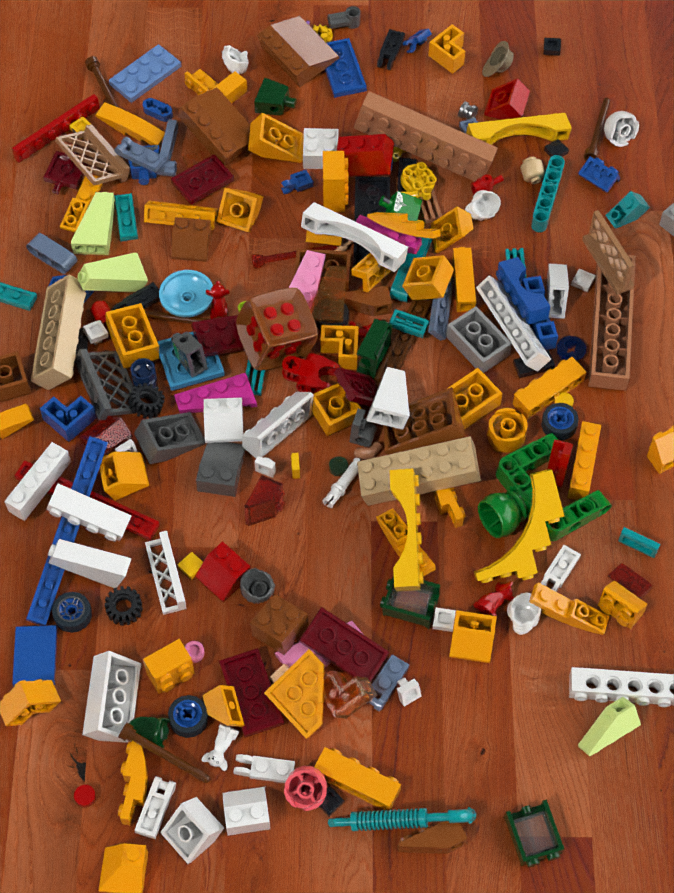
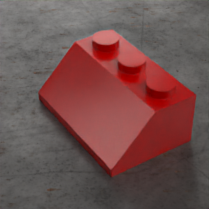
M386 134L338 137L337 151H344V158H348V177L390 175L394 141Z

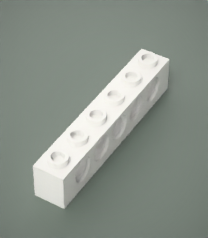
M488 276L476 287L525 365L539 371L551 360L550 356L526 320L521 317L519 309L513 304L510 295L505 292L502 283Z
M572 667L569 674V698H574L577 701L591 699L604 703L607 701H617L621 697H625L630 702L641 706L658 704L660 707H669L674 705V694L670 692V689H674V674ZM592 683L596 688L591 689L586 684ZM607 685H614L617 690H610ZM628 687H635L637 692L630 691ZM649 688H655L658 693H652Z

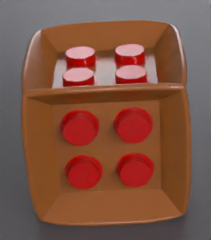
M298 288L279 289L250 298L244 303L236 320L239 338L248 360L255 370L282 366V361L287 356H295L301 359L306 357L318 338L313 315L304 295Z

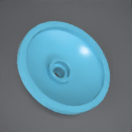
M195 270L177 271L169 275L162 282L159 290L160 302L165 310L175 316H197L206 311L212 304L213 297L206 295V290H211L213 284L201 272Z

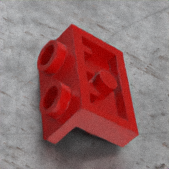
M554 440L547 469L553 470L556 486L562 488L573 444L560 440Z

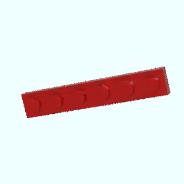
M92 94L12 147L15 160L20 163L27 159L30 155L42 149L51 141H54L56 137L69 131L70 124L82 116L86 119L100 109L98 97Z

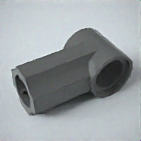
M350 6L345 12L328 14L329 28L333 29L344 26L351 29L358 28L360 26V9L356 6Z

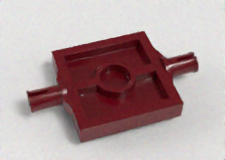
M56 151L43 178L45 182L55 184L52 192L58 195L62 187L77 189L84 174L66 153Z

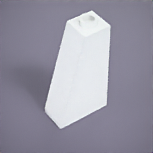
M387 367L366 421L403 429L410 416L405 371Z
M61 539L55 545L52 544L48 552V556H51L49 564L112 588L118 587L125 578L131 562V558Z

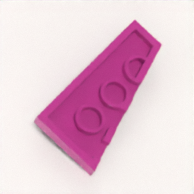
M359 215L356 220L357 223L407 246V253L417 254L422 245V238L396 232L365 216Z
M246 373L174 395L180 414L204 412V399L242 398V406L257 407Z

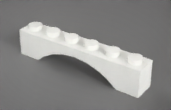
M313 202L303 212L302 228L314 234L334 235L356 242L368 250L375 257L379 265L393 272L406 260L407 246Z

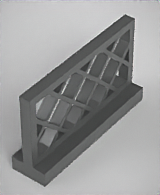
M80 349L74 362L90 401L94 406L98 420H106L107 416L133 414L132 409H129V405L125 403L129 400L134 386L126 368L123 369L117 351L88 353L87 349ZM114 357L117 362L116 365L107 360V358ZM91 359L100 361V365L98 366L93 363ZM105 364L108 367L112 368V371L109 372L103 369L101 366ZM97 372H100L101 374L105 375L107 377L106 380H103L100 377H98ZM113 372H119L120 374H122L123 378L121 379L115 376ZM110 378L113 381L117 382L118 386L115 387L107 381ZM122 385L125 388H127L129 390V394L120 390L119 387ZM105 386L106 388L113 391V394L110 395L106 393L103 387ZM117 393L125 398V400L122 402L113 396ZM110 401L120 406V408L112 409Z

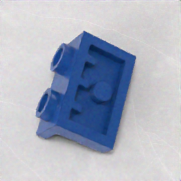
M590 156L578 172V175L608 193L616 181L619 182V172L612 166L606 167L601 159L597 157L594 159Z

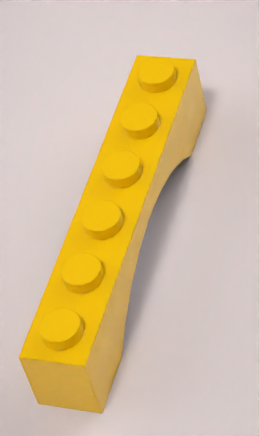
M555 113L470 123L467 126L466 134L491 145L500 139L513 135H532L553 142L556 139L560 141L568 140L572 127L566 113Z
M413 468L389 470L390 490L403 507L408 525L404 551L393 567L394 588L396 592L420 590V584H424V576L419 568V564H423L422 552H419V545L422 544L421 532L418 533V525H421V515L417 513V506H420V495L416 494V487L419 486V475H415Z

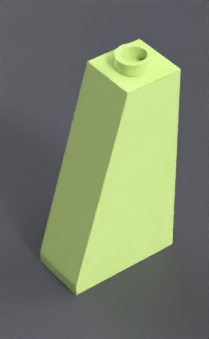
M95 193L71 240L73 254L109 255L115 211L114 193Z
M130 253L86 263L78 273V281L81 284L82 290L136 292L145 287L148 282L138 253Z

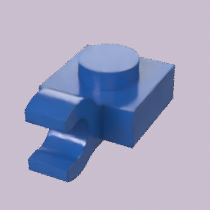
M429 28L419 30L409 37V40L403 42V45H410V49L406 51L407 53L414 52L417 43L420 45L427 41V37L432 35Z
M307 170L291 174L290 180L281 182L283 185L281 190L284 194L290 193L294 188L299 192L313 187L314 182Z

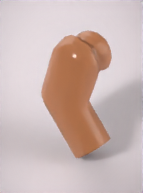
M374 442L370 448H356L354 456L360 460L372 459L382 449V445Z

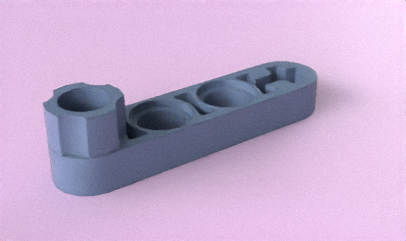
M168 120L160 150V155L165 156V162L157 171V175L176 176L177 162L171 161L178 133V120Z

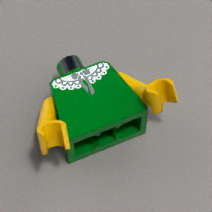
M425 186L422 192H419V190L409 192L398 191L391 198L383 195L379 205L386 208L388 213H408V221H422L418 220L422 203L420 197L424 200H430L432 188Z

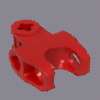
M313 353L307 354L306 359L287 356L282 361V376L285 380L296 382V389L298 391L314 394L332 386L322 381L320 377L323 375L336 376L334 371L340 365L324 356Z

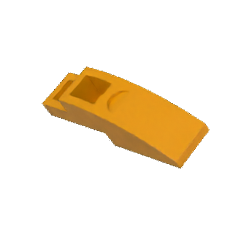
M85 176L76 198H72L60 229L76 232L95 193L100 191L103 183L93 185Z
M455 487L433 491L440 514L448 512L455 528L463 526L465 512L457 504Z
M392 508L377 516L376 519L398 556L401 557L407 541L408 526ZM419 545V552H422L423 564H419L420 572H423V576L436 570L435 564Z
M539 582L534 584L529 602L543 609V614L585 631L600 635L605 634L609 620L608 615L578 599L570 600Z
M134 741L128 742L126 754H128L127 761H123L121 766V774H123L125 782L129 783L125 784L123 795L126 797L124 804L121 803L118 810V816L122 824L131 826L136 805L144 807L148 786V773L142 746Z

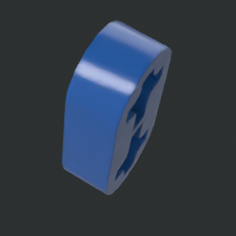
M153 98L143 101V111L145 114L163 122L172 119L171 106Z

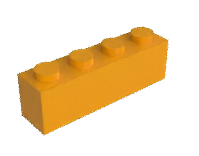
M573 357L567 360L564 359L554 369L547 370L539 379L532 380L524 389L520 388L514 394L513 405L528 420L553 403L560 393H568L584 382L587 372Z
M582 421L567 498L579 500L589 494L601 425Z
M324 747L314 766L322 772L327 783L384 811L392 809L401 790V784H399L396 778L392 776L385 777L379 774L380 772L370 766L367 768L353 757L348 759L334 748L328 749Z

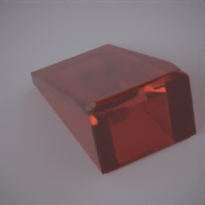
M623 563L608 574L612 581H616L640 599L648 594L653 586Z

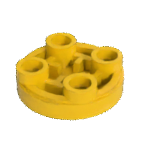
M418 162L404 168L400 181L407 192L417 190L422 192L425 186H430L433 190L437 178L424 162Z

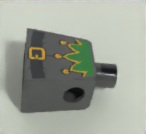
M189 332L183 334L175 333L171 337L177 359L192 378L208 369L203 346Z

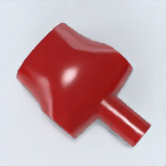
M485 174L471 183V191L473 195L480 190L493 192V186L503 182L504 178L502 175H499L492 179L491 175Z

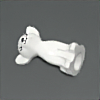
M220 723L214 750L206 753L202 757V762H208L211 766L220 767L223 771H226L228 764L224 759L223 753L228 749L231 742L236 740L239 731Z

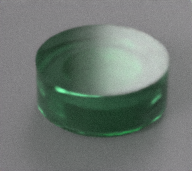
M340 456L332 458L329 462V471L334 476H342L348 468L347 460Z

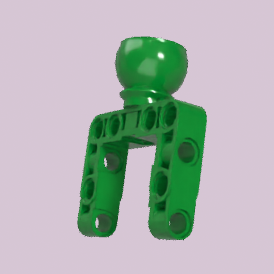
M553 433L533 441L500 459L495 473L497 479L507 492L489 494L478 504L480 520L493 537L501 538L511 535L519 527L520 522H524L526 518H529L532 506L531 478L526 471L534 470L549 462L553 442L558 440ZM597 490L564 507V517H560V521L548 524V521H545L550 541H557L602 516L612 507L611 503L600 490Z

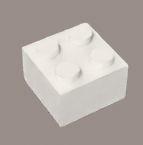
M304 128L303 169H323V151H337L339 129Z

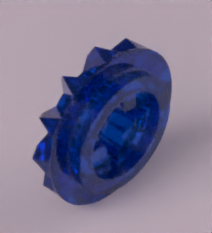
M575 336L563 337L559 340L556 347L557 354L561 356V360L573 357L578 361L583 359L586 354L585 343ZM575 347L574 352H568V348L571 349Z

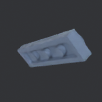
M452 276L444 297L435 298L432 302L428 332L440 341L446 339L454 284Z

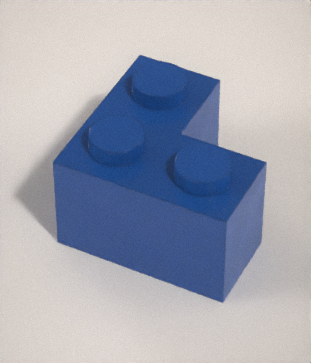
M82 396L77 398L68 407L55 397H52L40 408L43 420L68 442L97 418L94 406Z

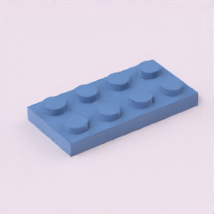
M158 44L109 79V85L132 103L181 67V62Z

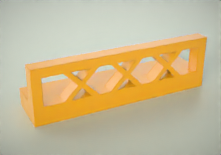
M148 201L144 207V222L174 226L175 217L211 220V227L214 230L215 216L218 214V208Z
M371 253L351 269L352 276L363 279V291L369 292L391 271L379 265Z

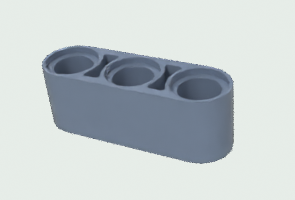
M38 233L26 245L32 255L62 274H66L78 262L72 252L42 233Z

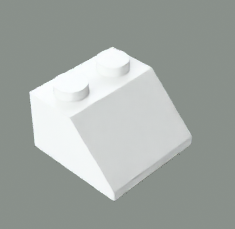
M242 398L204 399L205 443L242 441Z
M265 787L222 793L228 836L270 829Z
M195 797L180 804L160 833L186 863L189 864L215 842L224 827L203 803Z

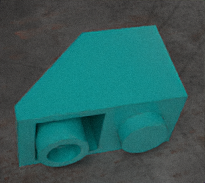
M630 191L606 214V217L614 228L617 229L638 220L650 206L640 194Z

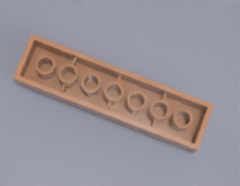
M370 91L362 104L354 125V129L368 135L386 134L394 141L395 147L473 181L487 174L498 149L491 144Z
M628 255V257L634 264L633 272L631 275V281L634 284L636 256ZM597 264L588 386L626 391L630 375L634 287L629 291L616 295Z

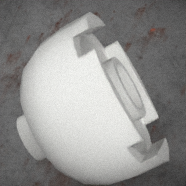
M626 111L614 112L604 124L606 138L618 147L628 145L627 141L631 138L634 139L639 131V121L636 120L633 114Z

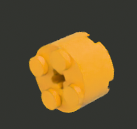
M503 408L497 410L490 418L487 438L496 452L508 453L522 448L528 427L525 416L522 413H517L515 409Z

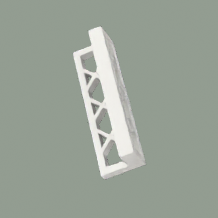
M167 531L159 532L160 539L145 542L163 615L187 609ZM162 545L163 550L158 556L151 552L150 547ZM160 561L167 565L164 573L156 570V566ZM164 579L172 582L168 591L160 587ZM168 596L174 598L177 605L166 608L165 601Z

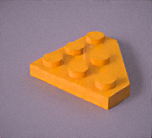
M308 649L264 692L306 739L323 725L324 664Z

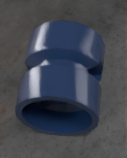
M146 358L138 359L132 363L131 375L134 387H137L140 383L142 386L144 383H147V386L153 384V388H155L157 376L154 363Z

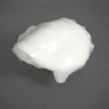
M230 45L224 46L222 59L228 71L231 73L235 71L238 74L246 72L249 64L247 59L248 52H240Z
M477 191L473 196L472 202L466 206L465 211L470 213L472 219L483 221L495 216L500 208V197L492 191Z
M528 592L517 595L507 607V614L513 622V630L519 635L528 633L540 620L541 608L529 602L531 593Z

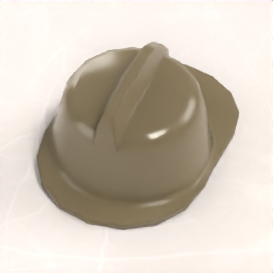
M501 41L496 45L483 67V76L489 77L495 72H504L511 66L514 53L509 49L508 42Z

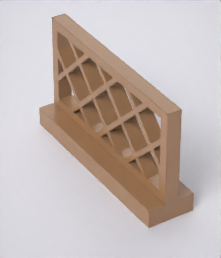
M92 124L87 125L84 131L56 137L55 142L93 185L116 179L120 182L127 181L130 167L116 154L111 145ZM67 141V142H70V143H73V144H72V145H68V144H65L64 142ZM75 144H76V145L83 146V147H85V148L82 149V148L75 147ZM73 152L82 154V157L75 155ZM84 155L93 157L94 160L85 158ZM82 162L90 164L92 167L84 166ZM94 166L103 168L104 171L94 169ZM92 174H96L102 177L95 178Z
M594 211L589 234L584 235L582 241L614 292L618 295L633 289L634 284L631 281L634 264L600 211Z

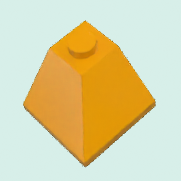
M224 188L216 222L249 233L259 215L264 196L248 191Z
M455 207L431 223V229H440V237L433 238L435 252H441L473 229L470 213Z
M124 843L105 847L98 891L106 893H143L148 859L146 845Z

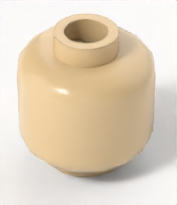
M536 157L525 159L520 166L524 181L537 184L545 176L543 163L540 159H536Z

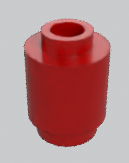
M96 301L92 304L90 312L96 321L100 320L103 326L107 328L106 312L111 310L105 301Z

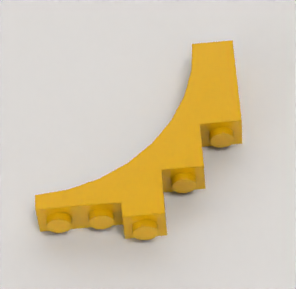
M546 469L530 474L532 506L527 524L519 539L506 554L489 566L474 571L477 581H481V583L493 581V577L499 575L501 578L509 577L514 571L517 578L528 580L534 577L533 574L538 573L532 550L535 549V552L547 549L546 546L551 545L545 521H548V524L560 521V517H564L553 470Z

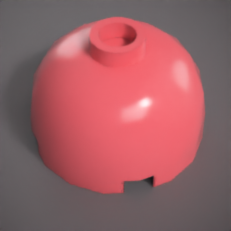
M304 765L297 767L289 774L285 781L284 794L286 800L291 806L302 808L304 811L316 809L323 803L327 794L325 776L313 766Z

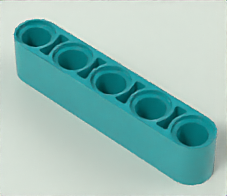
M559 155L550 157L531 223V227L535 232H544L548 226L565 164L564 158Z
M419 237L422 238V245L417 254L407 253L406 260L399 267L390 290L391 298L408 302L410 296L402 285L413 258L426 257L432 238Z

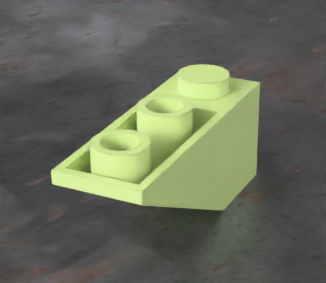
M621 697L608 705L580 741L578 747L591 756L640 726L641 722L635 705L625 697Z

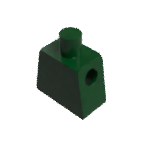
M264 78L254 101L255 113L282 115L285 107L295 108L297 99L289 97L288 86Z

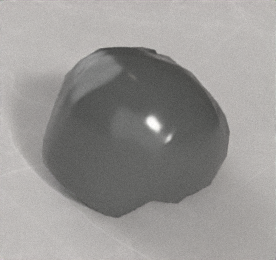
M256 568L249 569L240 580L241 594L248 602L254 604L264 603L269 600L275 591V584L271 575Z

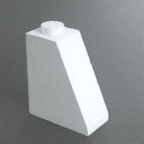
M548 265L546 300L550 305L549 318L565 319L569 290L567 265Z

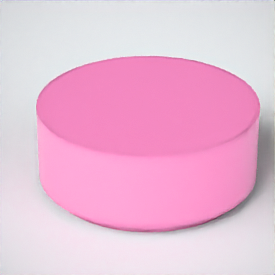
M191 641L185 645L187 652L192 658V663L203 659L205 652L200 642Z

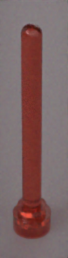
M325 245L308 249L334 251L337 247L336 245ZM297 250L267 256L259 255V253L252 254L253 268H261V266L269 262L296 258Z

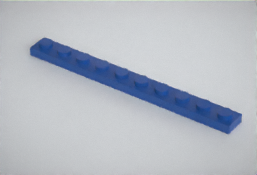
M89 436L71 488L72 490L90 497L108 442ZM61 517L52 544L55 545L59 539L74 543L80 524H71L67 518ZM51 556L47 557L26 621L46 626L65 570L49 564Z

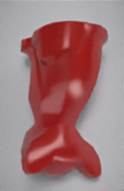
M216 281L211 290H206V295L213 297L210 313L211 319L217 318V316H228V308L224 296L229 295L230 290H225L220 281Z
M509 581L505 584L497 582L495 586L496 592H490L481 596L478 601L474 602V608L481 614L497 616L496 610L503 604L504 600L512 601L514 599L511 588L513 582Z

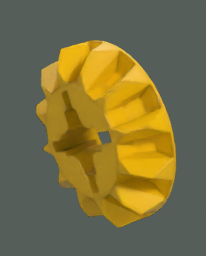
M313 25L312 29L317 34L321 32L320 37L325 42H331L333 38L332 29L328 28L327 25Z

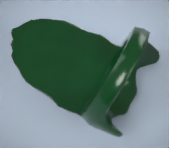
M138 717L129 722V724L134 726L133 729L136 730V733L165 748L163 741L168 738L169 728L167 723L171 721L170 719L165 717Z

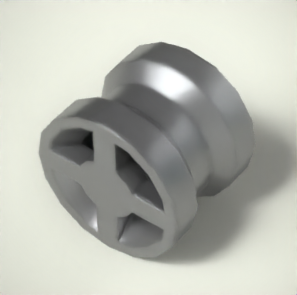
M465 101L459 109L458 117L466 118L467 120L475 118L478 107L475 105L471 106L469 102Z

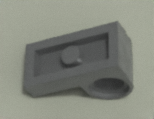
M358 408L352 423L349 442L369 447L372 444L377 427L373 423L366 421V418H364L365 410Z

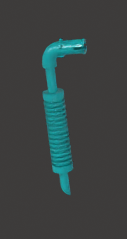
M470 807L468 809L448 810V812L427 813V808H419V810L418 808H415V810L412 808L406 809V811L405 809H402V811L401 809H398V811L394 809L385 810V812L384 810H374L372 812L368 811V813L367 811L351 812L350 817L330 818L328 825L330 827L351 826L352 831H368V829L369 831H372V829L385 830V828L386 830H389V828L393 830L402 829V827L403 829H406V827L410 829L415 828V826L416 828H419V826L420 828H427L428 822L449 821V823L468 822L471 824L476 819V812Z

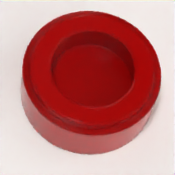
M80 785L74 792V800L80 807H89L95 802L96 793L90 785Z

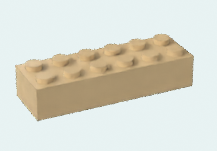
M70 274L50 285L46 290L31 382L47 390L71 379L74 373L73 366L76 359V347L79 342L78 335L81 328L86 290H82L78 279Z
M471 436L357 462L361 496L367 506L396 500L390 490L389 470L413 468L415 475H419V486L416 487V494H424L481 481L476 449Z

